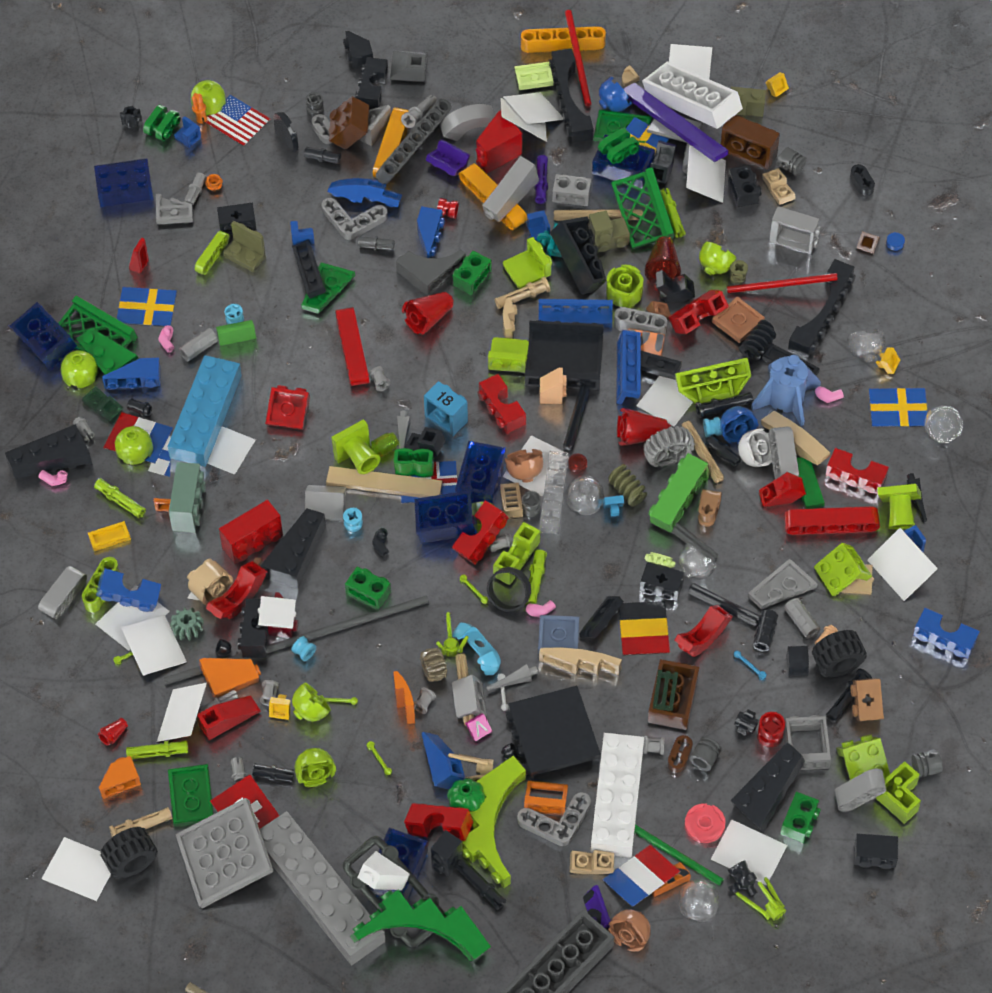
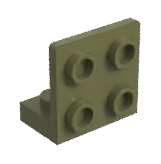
M233 221L231 223L233 241L223 252V255L232 262L254 272L266 258L263 236L258 231H253L244 224Z

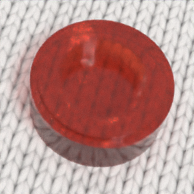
M579 453L571 455L568 460L569 469L574 473L585 471L587 468V458Z

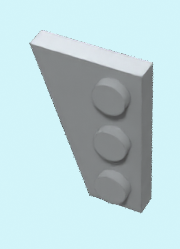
M789 559L748 593V598L759 608L764 609L817 588L818 583Z

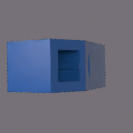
M421 206L417 218V231L425 257L432 258L436 255L437 246L435 245L436 242H440V228H444L445 218L442 216V210Z
M159 357L140 358L102 376L104 388L114 390L117 388L134 389L137 387L153 388L161 386Z
M422 732L434 786L450 789L455 781L465 779L461 760L448 757L449 753L454 754V752L438 735Z

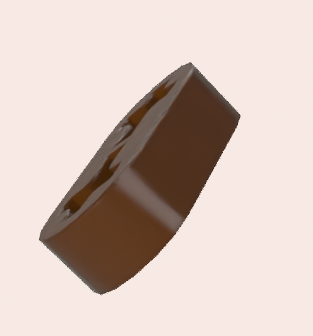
M682 735L676 738L668 757V768L670 771L679 773L685 769L693 746L690 737ZM683 742L687 743V745L683 749V752L680 751V746L683 744ZM677 757H680V763L677 766L674 765Z

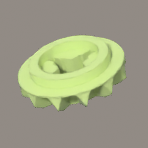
M653 552L645 555L647 562L668 568L675 567L676 562L672 561L673 558Z

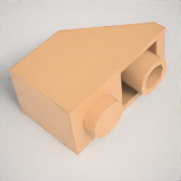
M557 368L540 378V404H562V397H566V375H563V368Z

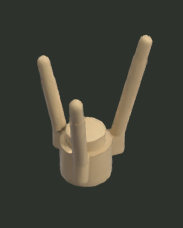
M448 754V757L477 763L476 772L480 773V775L465 778L479 780L493 770L492 759H481L463 754Z

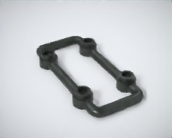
M373 836L344 860L343 870L350 878L351 887L355 890H360L376 910L380 909L383 912L378 905L381 901L366 883L357 878L359 873H356L351 867L355 861L376 844L382 850L384 857L410 873L407 880L424 901L431 898L445 918L443 914L445 912L439 906L438 897L427 892L399 859L398 850L394 846H388L381 837ZM407 927L390 928L391 934L396 938H401L409 947H417L433 933L423 930L412 939L407 933Z

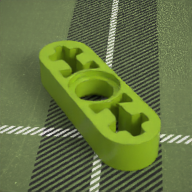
M221 230L217 232L197 260L195 265L196 272L202 275L207 274L227 246L230 237L228 233Z

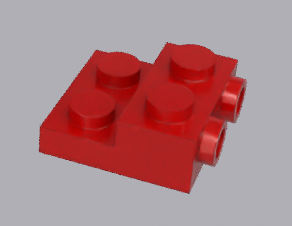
M277 385V388L271 387L265 424L303 430L310 400L309 392H306L307 390L303 388L289 390L288 387Z

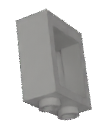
M778 206L772 219L769 242L811 254L813 247L817 248L819 243L818 236L821 227L818 226L819 218ZM782 225L802 230L811 234L809 236L786 228H782Z
M812 715L810 717L792 716L785 718V741L792 746V731L820 730L822 753L801 754L805 762L800 770L829 769L831 755L826 716Z

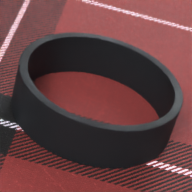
M505 567L499 569L490 577L487 583V594L495 607L502 611L513 612L520 609L529 600L531 584L522 571L513 567ZM510 573L520 579L525 588V598L522 604L509 606L502 603L496 597L493 590V581L497 574Z

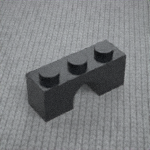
M367 57L366 63L362 64L361 74L363 76L359 77L358 88L360 89L356 91L355 98L368 104L370 110L381 105L382 89L381 86H375L374 84L386 83L388 60Z
M246 599V605L242 607V618L244 620L240 622V634L242 635L241 638H238V650H241L243 658H266L268 639L266 630H257V628L262 627L258 625V608H260L261 599Z

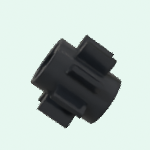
M134 106L124 107L123 112H120L122 125L126 124L129 128L138 126L139 121H142L140 109L136 110Z
M749 709L745 713L739 712L734 725L738 726L737 732L745 736L749 732L754 733L759 723V720L755 717V712Z

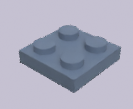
M540 615L538 653L541 648L578 649L579 617Z

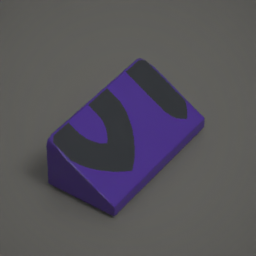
M594 885L583 896V901L588 914L608 931L611 920L599 886Z

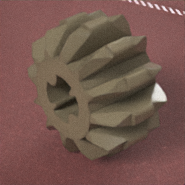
M429 648L421 652L422 670L429 682H437L446 678L447 665L440 649Z

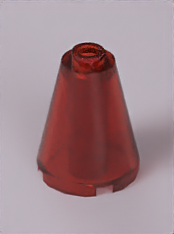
M659 237L654 244L645 265V276L650 282L651 280L657 281L656 273L661 270L671 278L681 275V267L675 245L670 237Z

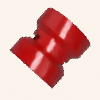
M440 198L437 209L442 210V216L446 215L449 218L455 219L459 202L454 200L450 202L447 199Z

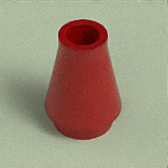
M119 718L117 721L102 727L98 737L107 746L114 744L128 727V724L123 718Z

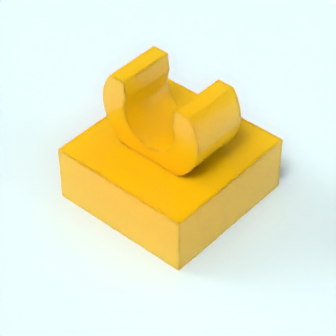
M781 72L765 82L767 89L770 90L771 95L774 97L789 89L785 75Z
M887 347L885 353H880L881 361H876V364L879 368H884L887 374H894L900 358L894 348Z
M279 694L278 698H270L269 717L289 720L291 700L286 699L287 695Z

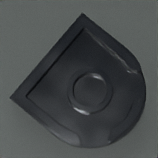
M284 112L275 113L273 115L275 131L292 152L299 150L296 131L293 132L290 126L291 120Z

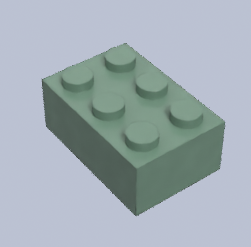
M177 462L169 506L172 531L196 533V527L200 526L201 515L199 514V509L203 508V498L201 496L206 490L204 471H201L200 464Z

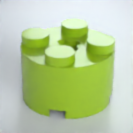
M626 264L621 265L619 268L615 269L614 267L607 275V300H613V304L619 307L633 308L643 295L644 279L639 269Z

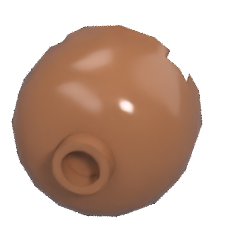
M525 449L508 454L507 458H505L508 473L513 478L522 480V482L533 481V478L541 473L544 465L542 451L532 449L533 453H527Z
M626 909L617 913L609 923L608 931L614 936V942L621 946V943L626 944L630 947L629 951L638 952L642 950L651 935V926L647 918L641 912L632 909Z

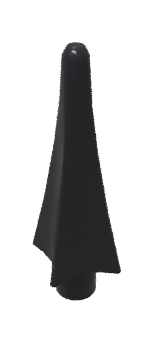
M914 473L908 474V483L906 485L917 484L921 491L920 478L915 479ZM921 492V499H916L914 502L922 520L926 522L927 516Z

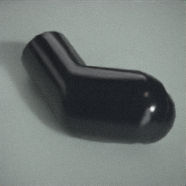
M380 528L376 531L372 540L374 548L381 557H385L389 553V550L384 545L388 535L385 528Z

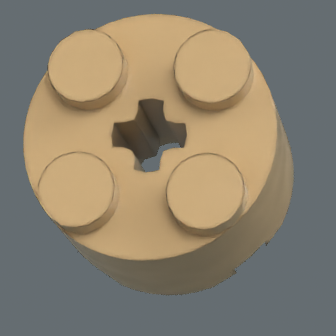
M210 558L205 560L201 566L191 571L187 576L189 590L206 606L208 602L225 594L229 586H232L234 582L233 577L216 561Z

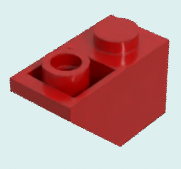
M786 472L759 490L764 507L790 504L806 495L802 478Z

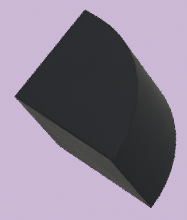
M788 646L786 655L788 677L808 676V646Z

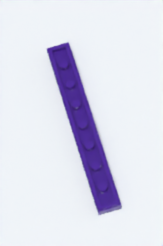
M635 82L623 88L629 97L628 100L713 162L728 155V150Z

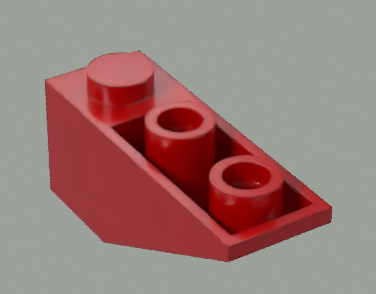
M250 695L213 705L197 714L199 727L207 739L211 740L256 715L261 710Z

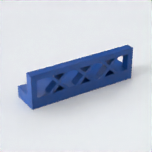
M539 299V320L587 324L597 323L604 324V328H612L613 300ZM542 306H551L550 308H542ZM601 306H609V308H600V307H601Z
M622 330L617 340L616 404L621 405L625 397L639 399L641 395L640 332Z

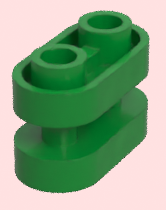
M159 104L146 120L143 132L149 136L155 134L156 139L161 141L169 139L175 126L177 127L180 124L181 117L179 112L170 110L167 113V107Z
M621 128L605 137L599 143L598 149L602 154H607V159L612 164L622 162L629 155L635 154L639 149V142L634 137H630L631 134L626 128Z

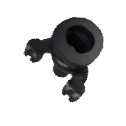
M746 860L728 869V872L736 880L734 884L728 887L731 894L736 893L739 889H747L750 896L758 893L754 887L757 877L754 872L749 870Z

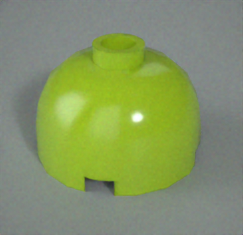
M203 80L192 89V107L193 94L200 93L203 103L206 105V116L220 112L226 104L225 92L221 85L215 81Z
M705 242L699 253V261L705 268L704 272L712 276L714 274L727 273L730 270V265L736 261V256L728 250L726 252L723 251L720 245Z
M83 350L70 352L61 363L62 378L68 386L73 385L77 386V388L88 387L95 382L96 376L99 373L95 358Z
M130 426L121 430L117 435L115 450L118 458L122 459L124 463L136 465L143 463L144 459L152 455L153 443L146 430L137 426Z
M306 682L300 685L293 694L292 705L295 708L293 713L300 720L304 718L310 722L320 721L328 715L331 708L325 700L322 701L317 695L318 692Z
M320 748L306 749L297 757L294 765L297 780L300 784L304 783L305 787L322 785L327 782L326 778L330 775L332 778L336 772L333 758L327 751Z

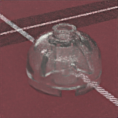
M873 329V333H867V330H862L851 334L849 339L847 338L848 347L852 355L858 359H864L865 362L874 361L875 357L879 356L885 347L884 331L879 329Z
M937 406L927 413L924 419V429L930 439L938 443H950L960 436L963 430V419L960 417L957 409L951 406Z
M580 476L569 484L566 500L567 505L572 511L580 512L581 515H591L599 511L600 506L603 504L604 490L600 482L595 478Z
M687 543L679 554V565L683 569L682 571L685 572L684 576L689 580L692 577L703 580L709 577L717 568V565L709 557L704 556L699 549L690 543Z
M694 879L687 882L681 889L678 906L681 913L687 919L704 922L716 915L720 896L717 888L711 882L705 879Z

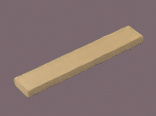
M329 466L326 486H341L349 489L439 500L442 480L372 471L367 474H359L356 469Z

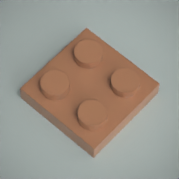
M736 297L728 304V308L713 317L712 323L738 343H741L750 335V332L760 320H765V317L739 297Z

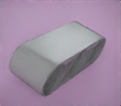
M626 307L618 308L615 311L614 326L619 331L630 328L667 334V318L664 315Z
M791 427L771 428L768 435L775 479L786 472L799 477Z
M68 566L41 599L38 610L54 619H58L85 585L87 575L72 566Z
M881 769L868 770L837 787L834 791L838 810L842 812L851 811L885 793L886 785L883 771Z

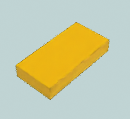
M125 521L88 532L94 551L131 540Z

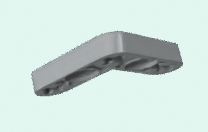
M326 198L322 201L323 214L341 236L347 240L355 239L384 223L388 218L387 209L382 205L374 206L351 219L335 199ZM338 216L344 217V220L336 221L335 218ZM368 220L369 223L367 225H361L360 221Z
M583 792L575 794L559 822L530 808L521 809L518 812L517 821L523 829L559 846H567L572 841L588 813L591 799L588 794ZM585 800V804H582L578 811V801ZM529 815L530 820L527 819L526 822L523 821V817ZM570 815H575L578 821L576 823H569L566 819ZM548 823L550 829L542 831L539 829V825ZM565 827L568 828L566 832V837L560 839L559 834L562 835L565 831Z

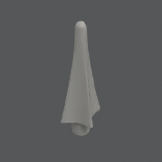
M405 410L400 411V416H397L399 449L405 447L410 426V416H408V412Z
M526 664L507 677L487 686L486 689L490 691L508 685L531 682V676L538 674L537 667L528 668Z

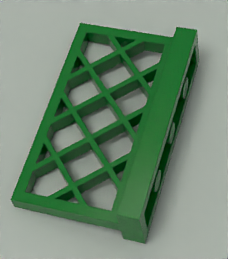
M652 167L645 169V172L611 182L621 215L624 217L630 233L632 249L667 239V241L674 239V232ZM644 178L645 184L642 189L634 186L637 179ZM625 184L629 188L624 195L618 192L616 186ZM631 188L640 192L636 200L627 196ZM642 194L650 197L651 200L648 205L639 202ZM625 199L634 203L630 211L622 206ZM636 205L646 208L642 216L633 213ZM648 210L656 214L653 222L644 218ZM631 215L640 219L636 227L628 224ZM642 221L651 225L647 233L638 229ZM653 226L660 229L662 235L657 237L650 235ZM636 232L645 236L641 242L634 243L633 237Z
M77 295L72 300V306L51 332L54 336L74 348L85 351L79 343L74 342V336L82 335L89 330L85 329L84 323L88 321L95 322L93 329L98 332L105 329L109 330L110 336H106L109 339H124L125 341L121 345L124 348H127L130 342L134 343L138 338L133 328ZM76 311L80 313L81 319L71 321V315ZM82 323L83 330L73 332L72 325ZM69 326L70 333H59L62 327Z

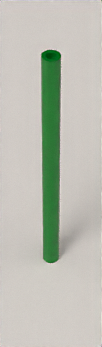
M635 824L634 833L715 884L720 886L723 883V878Z

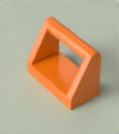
M528 780L524 808H530L541 814L563 816L566 810L568 784ZM531 789L563 792L562 799L530 796Z

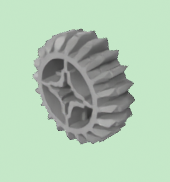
M675 426L674 428H663L662 431H657L655 435H651V438L646 440L643 450L650 465L663 467L679 462L688 453L692 454L695 444L693 436L688 429Z

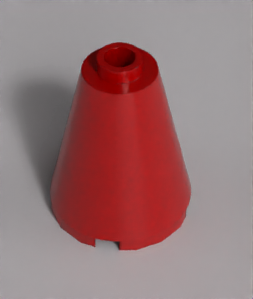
M441 292L406 301L402 307V313H405L407 317L404 319L406 324L416 334L422 333L421 335L427 333L453 308V297L447 292Z
M622 408L620 410L623 412L622 416H618L617 437H621L622 442L618 443L620 446H627L646 442L647 439L651 438V435H655L657 431H662L663 428L668 429L671 425L666 419Z

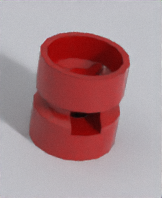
M767 712L761 716L757 738L763 746L773 748L781 744L785 730L783 716L777 712Z

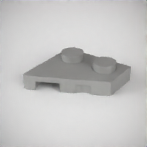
M156 194L157 225L193 222L192 204L180 202L174 198L168 200L162 198L161 194Z

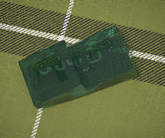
M96 386L82 398V401L109 421L124 409L113 397H107Z

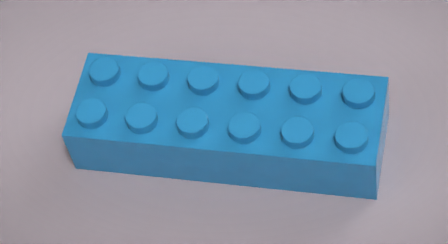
M204 355L168 444L170 459L197 463L200 466L206 467L242 377L240 363Z

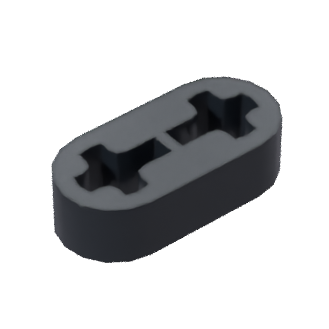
M860 164L854 165L851 168V180L860 194L871 195L875 187L873 178L865 166Z

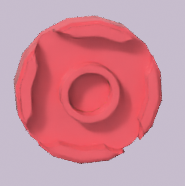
M701 803L693 806L685 818L686 832L693 840L699 843H711L718 840L725 830L723 812L714 805L710 806Z

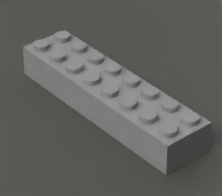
M287 811L260 829L271 865L351 966L385 943L383 930L369 934L355 943L351 939L350 935L354 933L353 928L362 921L364 924L371 921L370 914Z

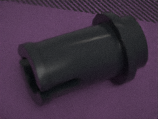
M131 398L127 403V410L140 413L141 416L145 417L151 414L152 406L148 402L142 403Z

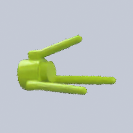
M447 612L448 639L444 641V645L439 641L436 644L441 653H443V656L455 657L458 653H463V648L469 637L465 636L459 646V642L452 638L450 612Z
M764 877V881L772 896L762 882H758L762 892L769 900L765 905L766 911L740 892H736L739 898L763 914L767 920L772 918L773 921H776L787 911L767 877Z

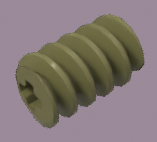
M622 464L611 472L608 477L609 483L614 485V488L620 495H623L624 500L628 501L630 506L634 507L647 497V492H644L646 487L644 485L640 486V480H635L636 476L631 475V470H626L627 466Z

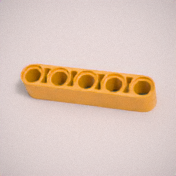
M598 26L575 27L580 51L600 50L605 47L606 31L604 28ZM568 28L527 29L521 33V49L527 53L551 52L572 48Z
M394 107L373 167L374 178H376V173L382 164L406 137L408 128L402 124L401 117L409 111L407 109Z
M475 163L459 172V178L462 183L483 203L498 186ZM516 204L501 221L510 230H514L527 222V214Z

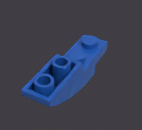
M350 178L331 182L327 191L335 197L348 198L354 203H362L364 197H366L370 201H379L385 203L388 207L397 208L402 198V194L386 190L387 184H382L378 180Z

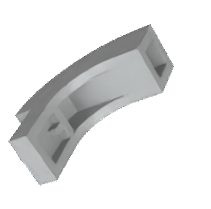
M469 105L453 111L439 124L445 138L458 141L471 129L487 127L497 112L493 111L491 105Z

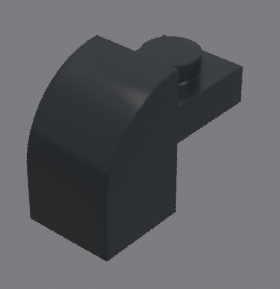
M660 140L650 168H653L657 183L665 184L673 168L676 145Z
M663 270L656 273L657 281L655 284L660 291L661 300L676 303L695 297L694 282L686 274L671 278Z
M425 427L421 434L412 433L404 448L413 451L418 449L431 450L435 460L445 443V438L441 430Z

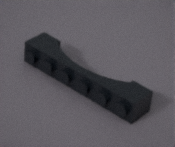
M572 48L551 51L549 66L554 71L552 72L554 83H557L556 94L561 98L559 99L560 109H564L563 120L564 123L568 124L566 126L568 137L571 136L572 143L593 140L594 128L590 115L586 116L576 106L568 88L569 78L572 73H575V58Z
M837 259L833 260L827 274L837 273L838 280L825 282L829 284L830 295L825 306L813 320L801 327L796 326L789 339V351L806 358L810 356L811 352L814 353L816 351L818 339L823 338L826 325H830L832 322L833 312L838 311L841 298H845L847 295L848 285H852L855 280L854 266Z

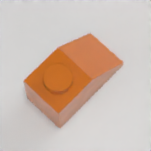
M131 756L118 758L110 764L99 786L102 799L141 785Z

